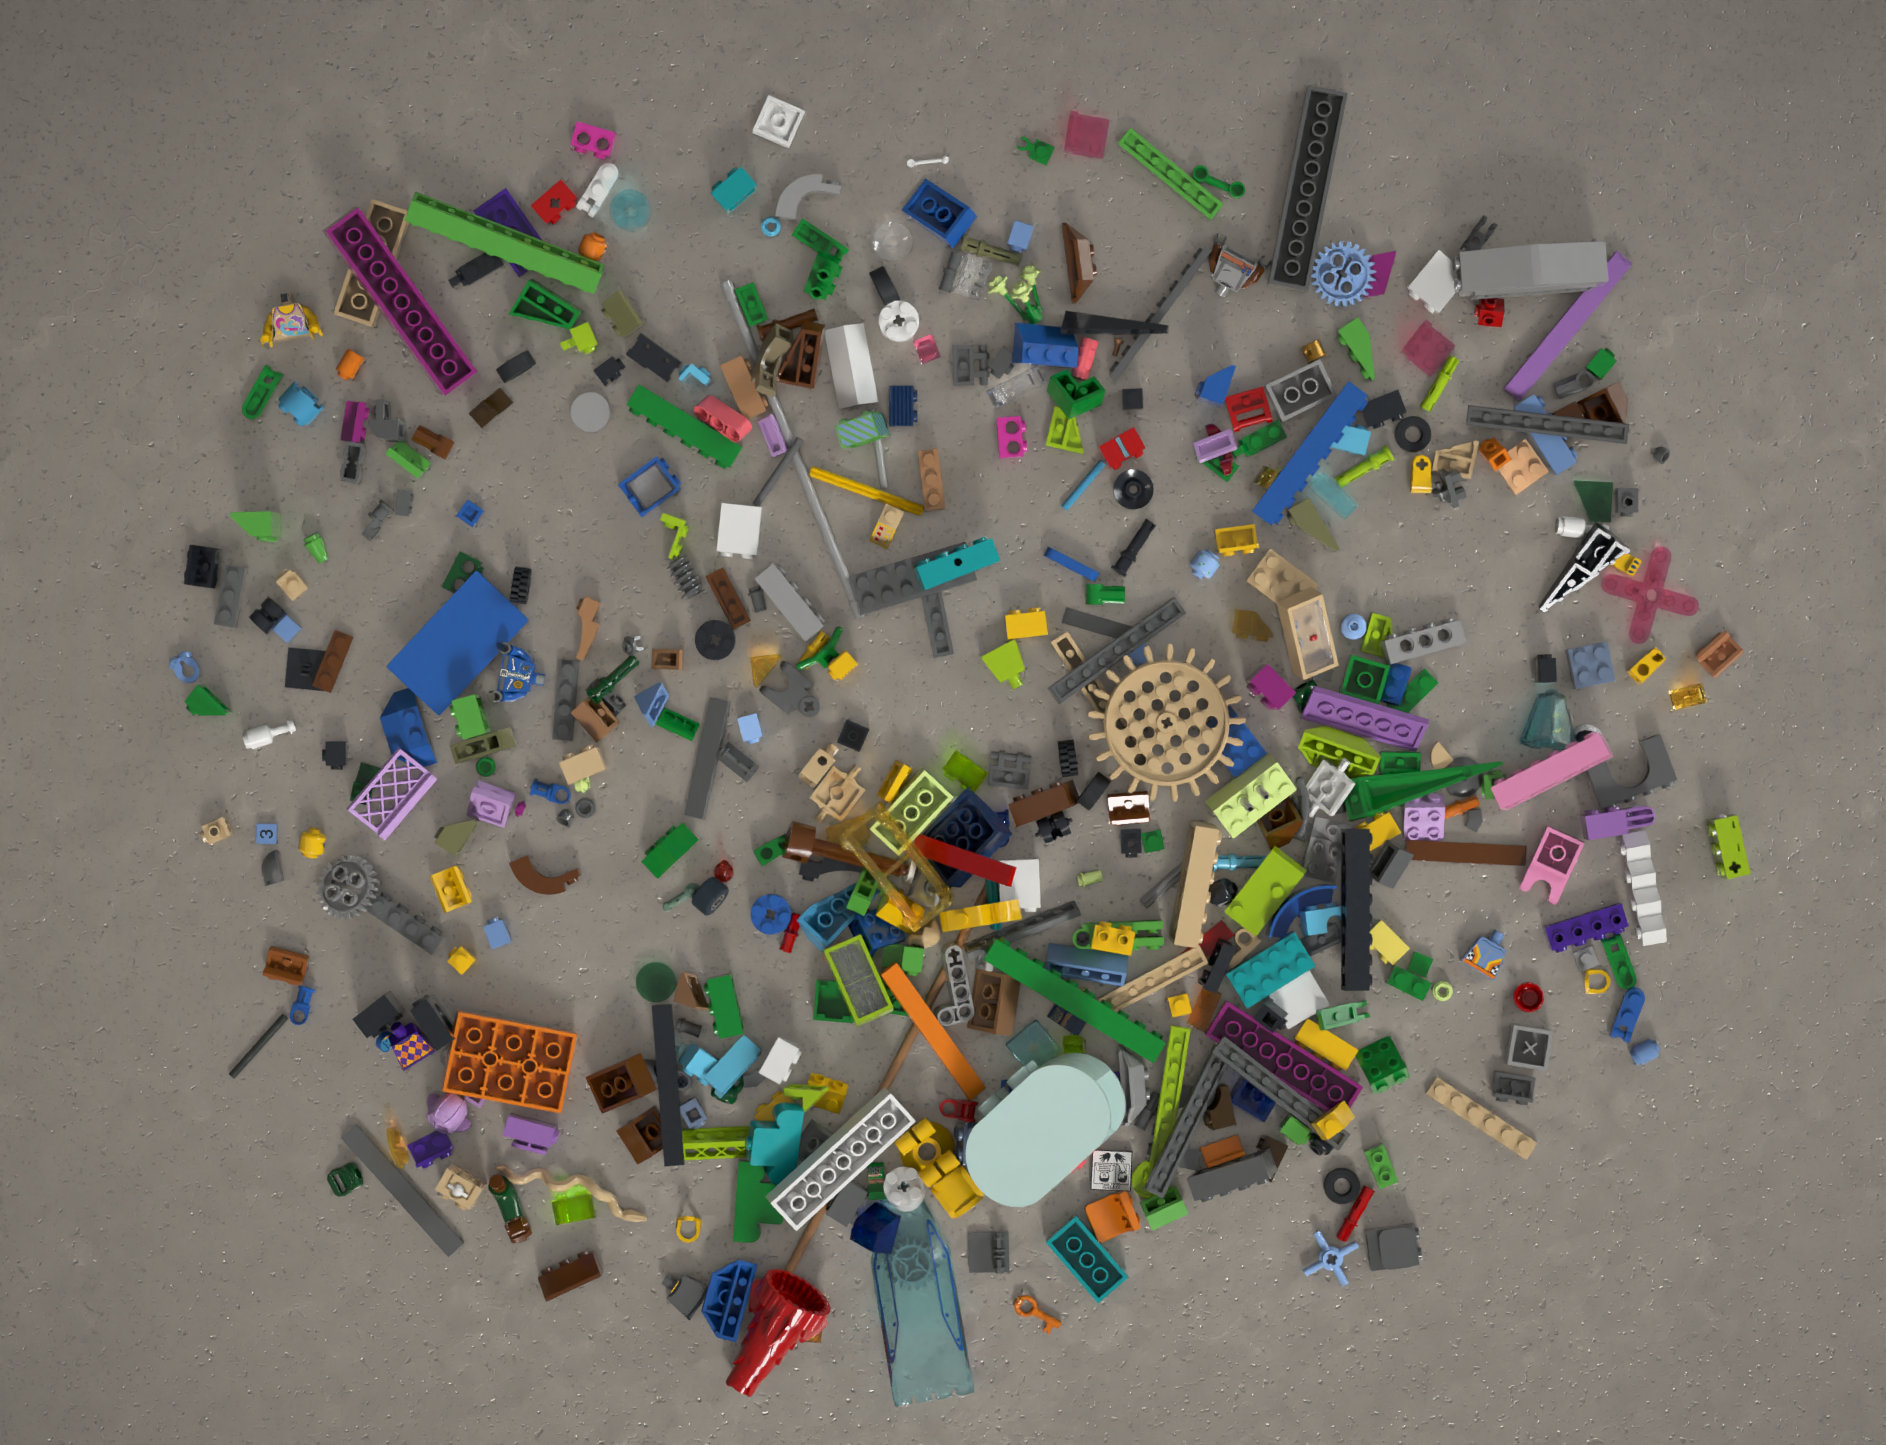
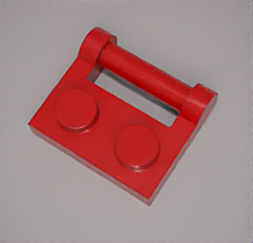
M1263 386L1225 398L1234 432L1265 421L1267 423L1273 421ZM1263 408L1264 414L1237 421L1236 415Z

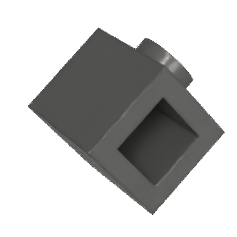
M1616 488L1615 513H1621V517H1633V513L1638 512V488Z

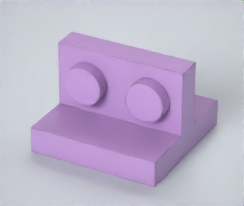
M478 780L471 793L467 816L505 828L516 793Z

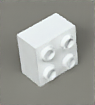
M779 1035L759 1073L778 1084L782 1080L786 1082L792 1071L789 1069L791 1063L796 1064L802 1053L799 1051L800 1046Z

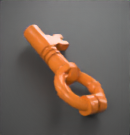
M1017 1296L1013 1302L1015 1311L1020 1316H1036L1047 1322L1042 1332L1047 1331L1048 1335L1053 1327L1058 1329L1062 1323L1038 1309L1037 1302L1032 1296ZM1024 1300L1032 1303L1029 1312L1020 1310Z

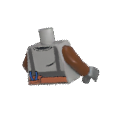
M1217 233L1214 239L1215 244L1209 255L1210 272L1213 274L1212 279L1219 283L1215 292L1222 297H1226L1229 289L1238 292L1240 288L1246 289L1257 283L1264 273V269L1269 267L1272 262L1270 260L1267 265H1264L1262 259L1265 255L1257 262L1224 245L1227 239L1226 235L1223 241H1218L1219 233Z

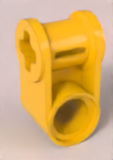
M1416 455L1411 461L1410 492L1431 493V461L1424 455ZM1421 458L1422 461L1426 462V466H1422V469L1416 466V462H1420Z

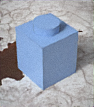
M757 713L737 718L743 742L748 741V744L759 742V737H763Z

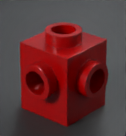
M1480 299L1479 305L1475 304L1474 309L1477 324L1502 327L1505 313L1504 299Z

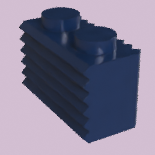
M912 385L889 386V427H913V422H917V410H913V402H917V390H913Z

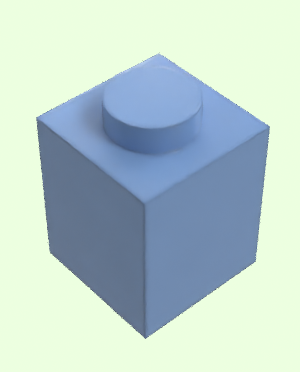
M1015 220L1007 245L1011 246L1010 250L1022 253V250L1026 251L1034 226Z
M496 917L487 921L488 925L484 926V930L491 949L512 942L504 919L499 920Z

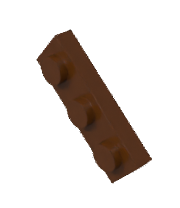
M722 567L705 576L732 629L734 630L750 622L751 620L724 568Z
M334 630L312 686L329 693L332 692L353 640L352 636Z

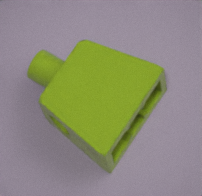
M1015 639L981 656V659L1000 683L1008 679L1013 690L1023 685L1018 673L1024 671L1025 667Z

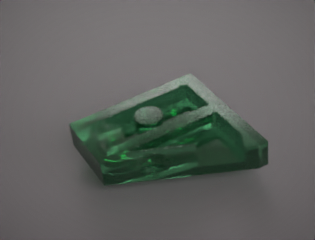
M1574 480V487H1576L1589 521L1611 523L1613 482Z

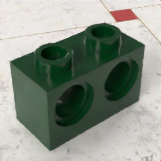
M460 551L442 588L455 593L457 591L454 587L455 581L462 579L465 583L475 571L482 574L484 568L481 566L483 562ZM467 561H471L474 564L473 571L469 573L465 572L463 568L464 563Z

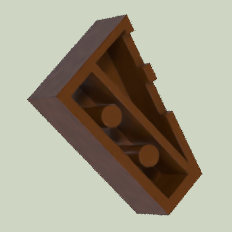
M805 321L777 374V382L814 389L818 379L825 324Z
M1070 780L1062 784L1058 781L1050 784V788L1044 791L1042 787L1031 791L1032 795L1025 797L1024 794L1014 797V802L1008 804L1016 827L1078 804L1079 794L1074 781Z

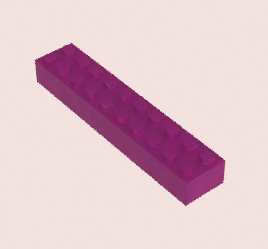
M354 207L322 231L441 395L446 396L477 372L359 207Z

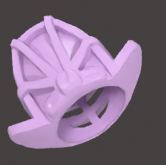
M448 1092L440 1097L435 1093L430 1094L426 1101L428 1108L426 1115L430 1125L443 1134L467 1131L471 1127V1122L466 1118L468 1113L466 1101L456 1094Z

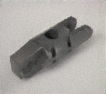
M1483 215L1460 249L1465 248V251L1480 250L1498 225L1496 223L1491 224L1484 235L1479 231L1487 221V217ZM1473 238L1479 240L1478 245L1472 243Z

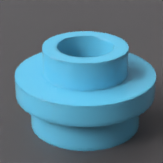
M773 216L766 217L761 223L762 232L769 237L776 236L781 230L780 221ZM769 223H773L775 225V228L773 230L767 229V225Z

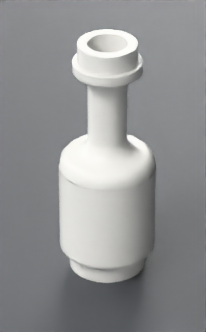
M1562 516L1556 519L1555 533L1565 537L1582 538L1584 533H1588L1593 525H1586L1583 518ZM1601 524L1609 530V525Z
M287 720V724L275 728H269L267 724L246 730L242 737L246 748H252L253 750L271 744L273 737L288 731L292 734L296 731L293 720Z

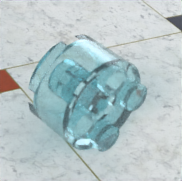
M627 189L620 191L611 201L610 215L613 222L620 229L634 232L647 225L651 217V207L647 198L637 190ZM629 206H632L633 209H636V211H634L632 215H629L628 212H625V210L629 209Z

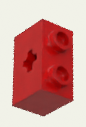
M560 179L537 199L531 207L547 225L550 223L554 225L562 218L560 215L565 210L569 212L577 205L576 201L578 198ZM552 200H561L559 202V208H551V206L553 205L551 202Z

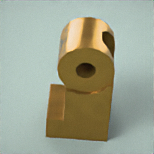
M1319 339L1301 347V351L1308 364L1327 356Z

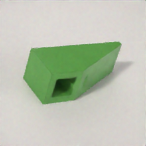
M1357 317L1338 330L1336 338L1343 347L1347 346L1350 351L1348 353L1350 359L1354 363L1358 362L1361 367L1359 371L1365 380L1369 378L1372 381L1375 379L1370 334Z

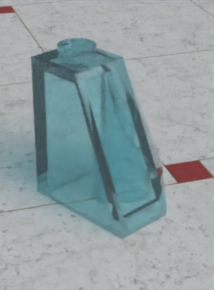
M1554 689L1537 694L1520 738V743L1534 749H1541V746L1552 748V750L1567 749L1566 745L1576 741L1566 696Z

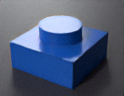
M467 499L456 516L471 527H474L484 513V510Z

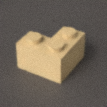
M592 744L580 749L581 753L576 756L570 753L562 757L563 761L559 762V765L568 785L608 769L599 746L593 747Z

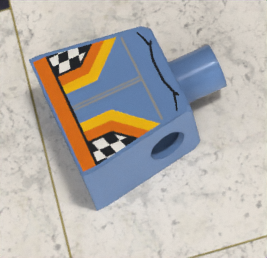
M1495 929L1489 939L1480 935L1460 958V961L1495 981L1506 950L1499 946L1505 935Z

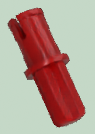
M792 913L787 929H784L785 934L779 950L787 953L792 952L796 937H799L798 930L800 925L797 919L801 914Z

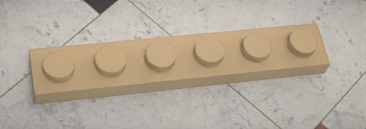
M1198 945V948H1191L1096 1000L1101 1002L1104 999L1112 1004L1111 1009L1117 1012L1119 1009L1121 1010L1208 964L1209 961L1200 945Z
M1437 1076L1426 1091L1427 1095L1526 1160L1538 1144Z

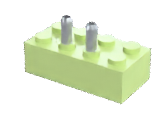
M1268 752L1208 798L1205 803L1234 839L1295 792L1297 788L1278 762Z

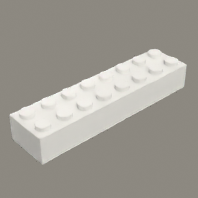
M884 1087L765 1197L797 1231L916 1121Z

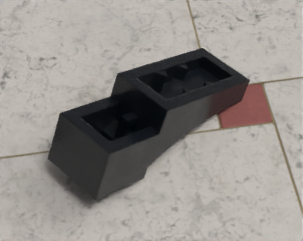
M823 857L822 863L808 860L806 864L801 863L799 875H803V880L814 882V878L819 879V875L834 871L861 873L862 867Z

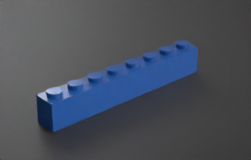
M1350 381L1347 382L1251 512L1270 526L1273 523L1276 525L1284 516L1281 513L1283 509L1291 507L1296 500L1293 497L1297 491L1302 492L1308 484L1305 481L1310 474L1314 476L1320 468L1318 462L1321 458L1326 460L1332 452L1330 446L1333 442L1338 443L1344 435L1342 430L1345 426L1350 427L1355 421L1356 417L1354 414L1358 409L1362 411L1369 401L1366 400L1368 397L1366 393Z

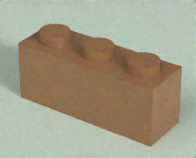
M741 355L721 364L720 367L741 414L750 420L767 412L765 407L769 405L765 396H760L758 391L755 390V383L751 382L749 370L752 367L748 358L743 359Z
M938 448L918 451L925 512L945 509Z

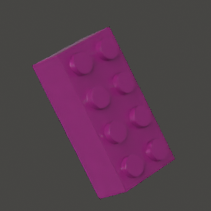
M1262 664L1246 680L1248 683L1246 688L1253 695H1259L1262 698L1260 702L1269 710H1279L1296 694L1268 664Z

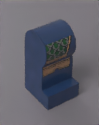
M1055 1003L1047 1015L1048 1018L1076 1037L1079 1036L1086 1024L1085 1021Z

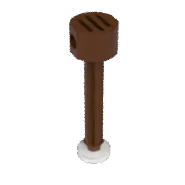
M791 821L785 836L782 857L806 864L810 855L815 854L897 877L903 875V885L908 883V886L911 885L916 874L917 857L913 860L910 856L907 864H905L902 860L816 839L815 826Z

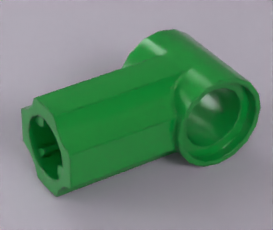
M1086 584L1085 604H1125V586Z

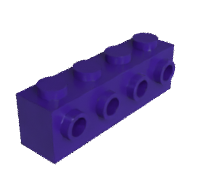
M1616 903L1543 926L1549 949L1555 950L1558 953L1567 950V946L1572 944L1575 947L1584 945L1586 940L1594 938V941L1606 937L1605 934L1613 932V935L1625 931L1624 928L1629 927L1622 903Z

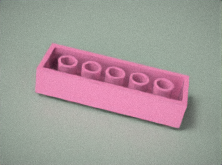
M1591 732L1584 736V741L1580 743L1577 741L1571 742L1566 745V750L1562 752L1556 750L1547 755L1548 759L1544 761L1538 759L1529 764L1530 768L1526 770L1518 769L1511 773L1512 777L1508 779L1503 777L1493 782L1495 786L1491 787V790L1501 810L1507 811L1614 757L1604 735Z

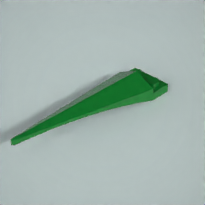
M1503 762L1353 778L1351 780L1355 785L1344 800L1349 821L1373 817L1501 766Z

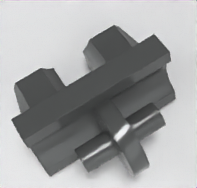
M1442 468L1438 470L1441 481L1435 483L1436 488L1431 491L1433 497H1439L1441 502L1447 500L1448 503L1452 504L1453 508L1459 507L1458 502L1467 498L1465 489L1462 486L1457 488L1453 486V484L1462 481L1461 474L1457 469L1446 471Z

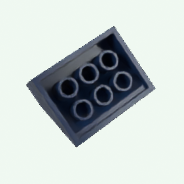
M967 787L930 825L923 835L990 858L1012 835V832L1004 821ZM928 859L946 886L961 888L973 875Z

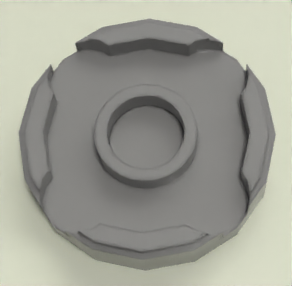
M585 392L579 395L573 401L570 409L573 423L580 430L586 432H596L603 429L611 416L607 400L594 392Z

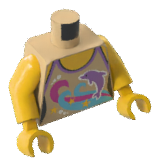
M291 293L279 295L281 306L272 308V312L268 314L263 326V335L260 337L262 348L266 342H269L270 347H273V341L278 342L309 335L314 340L315 333H319L321 337L323 333L319 327L317 316L309 307L303 306L301 303L293 304Z

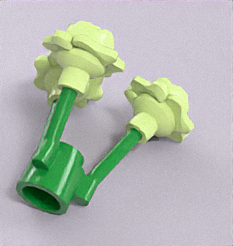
M1027 265L1022 268V273L1018 275V278H1024L1028 280V283L1019 281L1013 285L1012 291L1009 294L1005 288L1007 276L1001 278L997 275L989 281L988 285L990 288L988 293L999 292L1002 296H1005L1021 315L1023 321L1027 320L1028 324H1036L1043 319L1041 314L1043 309L1040 305L1035 286L1037 284L1035 278L1042 272L1041 269L1037 270L1035 265ZM1031 290L1033 293L1035 305L1030 304L1028 294ZM1019 298L1025 303L1026 308H1024V312L1013 299Z

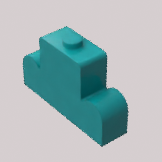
M800 1103L777 1104L772 1111L775 1121H751L749 1135L745 1138L746 1157L752 1166H765L767 1176L775 1185H778L797 1168L804 1109Z

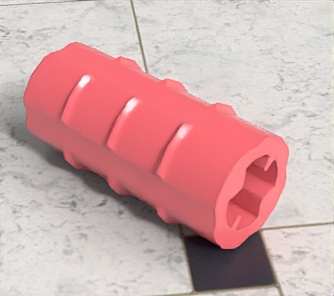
M1082 337L1078 349V364L1071 372L1074 378L1088 379L1098 341Z

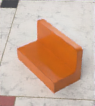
M1238 1134L1200 1147L1207 1168L1245 1155Z

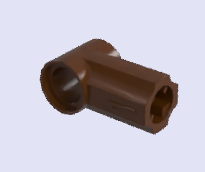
M421 425L418 426L412 437V441L424 446L430 452L445 460L455 443Z

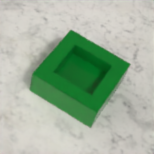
M1414 951L1407 970L1426 978L1433 959Z

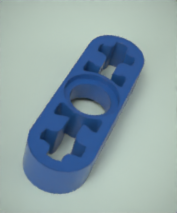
M1047 547L1043 555L1093 582L1096 581L1099 575L1097 571L1050 547Z

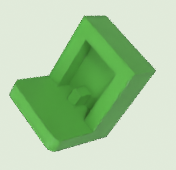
M1490 770L1489 774L1484 775V783H1481V794L1485 795V799L1495 798L1491 787L1495 786L1493 782L1497 778H1506V774H1501V770Z

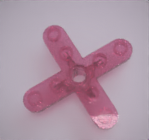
M1657 547L1652 551L1643 582L1615 574L1606 575L1601 582L1604 592L1637 602L1629 630V637L1636 644H1642L1648 640L1657 608L1684 616L1695 615L1699 610V603L1696 598L1663 588L1672 556L1666 547ZM1650 589L1656 592V598L1653 601L1647 598V592Z

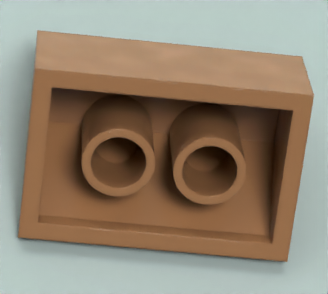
M976 968L972 994L974 1016L968 1021L967 1028L992 1034L1012 1036L1021 982L1003 972L985 971Z

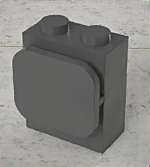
M1413 1223L1365 1229L1371 1271L1393 1270L1419 1265V1260H1422L1421 1247L1417 1248L1416 1240H1420L1419 1229L1415 1228Z

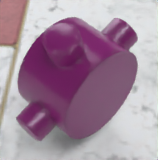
M524 801L518 803L514 812L516 817L523 815L526 808Z

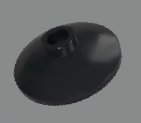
M1137 469L1124 471L1117 477L1113 492L1121 506L1135 510L1146 506L1150 502L1154 487L1152 480L1146 473ZM1131 486H1135L1137 488V492L1132 494L1129 491V488Z

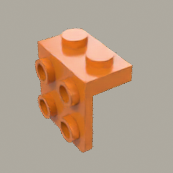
M1117 1191L1084 1207L1094 1236L1099 1243L1125 1232L1136 1231L1141 1228L1139 1224L1140 1218L1133 1209V1200L1127 1191Z

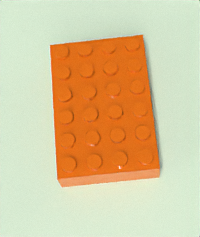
M456 1010L452 1034L456 1039L449 1043L440 1087L443 1092L556 1113L562 1112L577 1038L575 1032Z

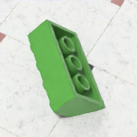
M272 511L230 512V517L250 536L257 537V541L276 542V538H282L281 514Z

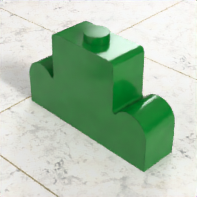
M739 1159L733 1242L752 1243L757 1241L761 1235V1227L758 1223L778 1225L783 1223V1216L765 1197L777 1185L772 1182L761 1181L765 1175V1167L752 1166L748 1160Z

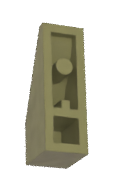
M1310 498L1287 510L1289 514L1286 516L1292 526L1296 525L1297 528L1334 552L1340 550Z
M509 727L452 744L450 748L456 765L516 747L517 745L512 729Z

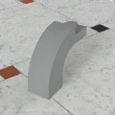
M822 174L802 176L790 183L782 192L777 203L775 217L796 221L798 205L806 195L821 192L840 196L842 186H839L838 182L826 180V183H822Z

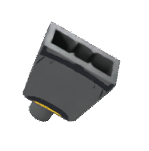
M684 1273L678 1280L667 1274L661 1283L671 1290L666 1299L690 1321L705 1299L708 1284Z

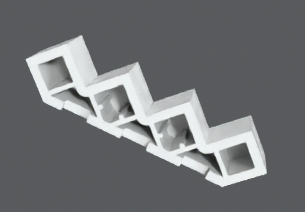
M1646 830L1623 834L1622 843H1619L1621 855H1624L1627 869L1624 874L1626 883L1630 885L1632 895L1630 906L1631 910L1635 911L1636 937L1641 939L1643 946L1667 942L1666 927L1661 914V900L1656 887V873L1651 860L1650 842Z

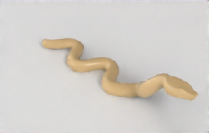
M505 1165L495 1167L497 1171L504 1173L508 1180L514 1184H526L540 1178L550 1190L556 1192L566 1191L575 1185L583 1186L596 1199L606 1202L612 1215L632 1222L647 1221L646 1215L634 1209H620L615 1195L601 1189L593 1180L584 1175L575 1174L563 1181H555L545 1169L536 1168L519 1176L514 1174Z

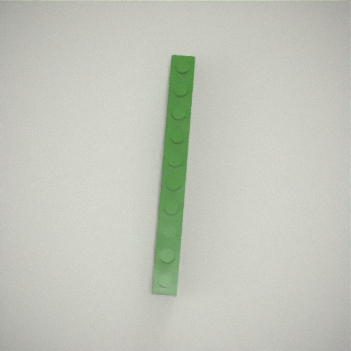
M416 191L404 221L409 222L413 226L423 227L431 233L441 234L452 241L464 243L470 248L485 251L488 255L503 258L506 262L516 263L527 270H534L545 277L557 279L565 285L578 287L584 292L595 293L605 266L594 260Z

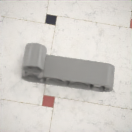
M948 942L942 946L941 956L950 1003L939 1005L933 1011L934 1016L943 1026L966 1022L974 1016V1007L962 949L955 943ZM951 949L955 950V952L952 953L953 958L950 955H948L949 953H951ZM959 967V974L952 977V970ZM963 987V993L956 996V989ZM963 1006H967V1012L964 1015H960V1009ZM943 1011H948L947 1018L941 1020V1013Z

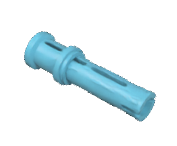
M1233 853L1218 855L1216 865L1213 864L1212 870L1229 869L1233 871L1236 868H1258L1267 855L1235 856Z

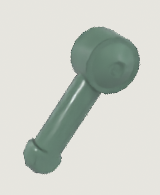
M696 883L688 884L684 892L663 904V910L669 912L684 900L693 898L699 889V885Z

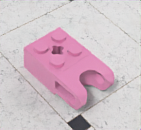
M1547 825L1520 884V890L1524 892L1529 891L1535 881L1545 880L1551 887L1548 901L1553 905L1557 904L1585 842ZM1560 847L1563 855L1554 857L1552 850Z

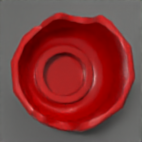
M1526 982L1516 987L1513 994L1514 1003L1523 1012H1534L1542 1007L1544 993L1538 985Z

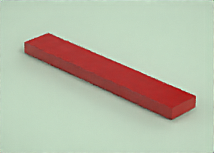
M919 834L915 838L911 853L1009 887L1012 885L1017 868L923 834Z

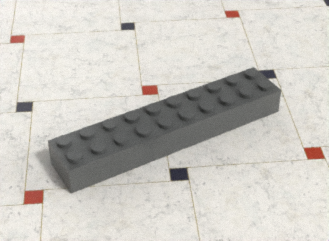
M1310 85L1306 88L1267 283L1269 286L1307 293L1309 290L1348 93Z

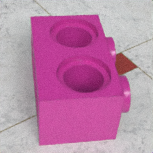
M577 121L570 145L574 147L576 152L585 154L586 151L594 153L593 157L605 160V157H611L617 134ZM587 134L589 136L588 142L585 144L579 143V135ZM605 139L608 141L606 149L601 150L597 147L599 140Z
M1021 416L996 418L999 459L1024 457V453L1027 452V440L1022 438V432H1026L1025 420H1021ZM1008 422L1016 423L1017 430L1014 433H1009L1006 430L1005 426ZM1016 442L1019 450L1016 453L1009 452L1007 449L1008 443Z

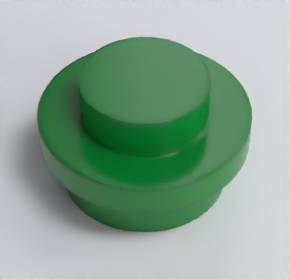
M482 757L476 763V771L483 777L491 776L496 770V764L490 757Z

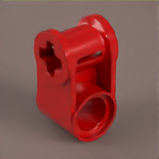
M944 1098L939 1103V1110L945 1117L975 1122V1109L979 1102ZM947 1102L954 1105L950 1113L943 1111V1105Z

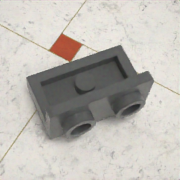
M1495 1071L1491 1095L1496 1097V1101L1508 1102V1099L1516 1100V1104L1528 1105V1102L1533 1103L1534 1100L1533 1092L1536 1078Z

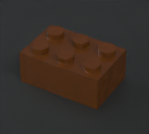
M641 1053L585 1077L602 1114L657 1090Z

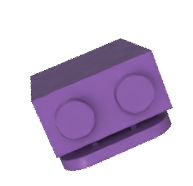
M510 1113L503 1136L514 1138L512 1142L513 1147L546 1155L548 1148L552 1144L557 1143L560 1131L556 1130L558 1125Z

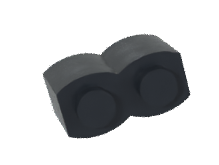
M1552 654L1537 655V659H1533L1534 683L1557 682L1556 658H1552Z

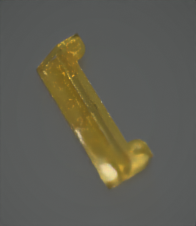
M881 801L871 807L840 834L839 838L841 840L839 843L846 851L849 849L851 852H854L901 911L904 918L902 923L908 930L912 929L913 932H916L953 904V892L946 886L942 878ZM873 817L877 822L887 827L907 853L885 873H882L852 835L854 831ZM909 857L935 888L934 891L940 899V902L921 918L916 916L887 879V876Z

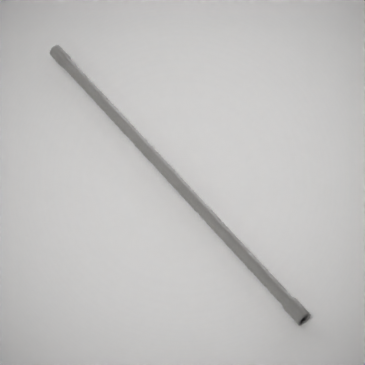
M727 280L721 283L720 286L726 301L729 303L754 365L759 351L737 299L732 281ZM775 394L774 397L766 395L786 446L789 449L794 442V437L777 395ZM797 450L792 458V462L849 600L851 611L855 620L867 615H859L848 579L850 576L800 452Z

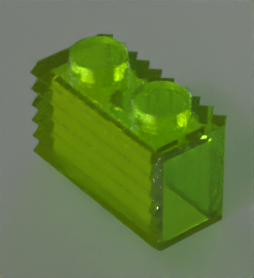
M955 750L942 768L945 771L943 774L952 782L955 779L962 783L959 787L963 790L968 787L974 793L989 774L957 750Z
M587 1190L577 1191L575 1196L568 1197L567 1194L556 1195V1199L551 1201L556 1225L596 1218L593 1195L587 1193Z

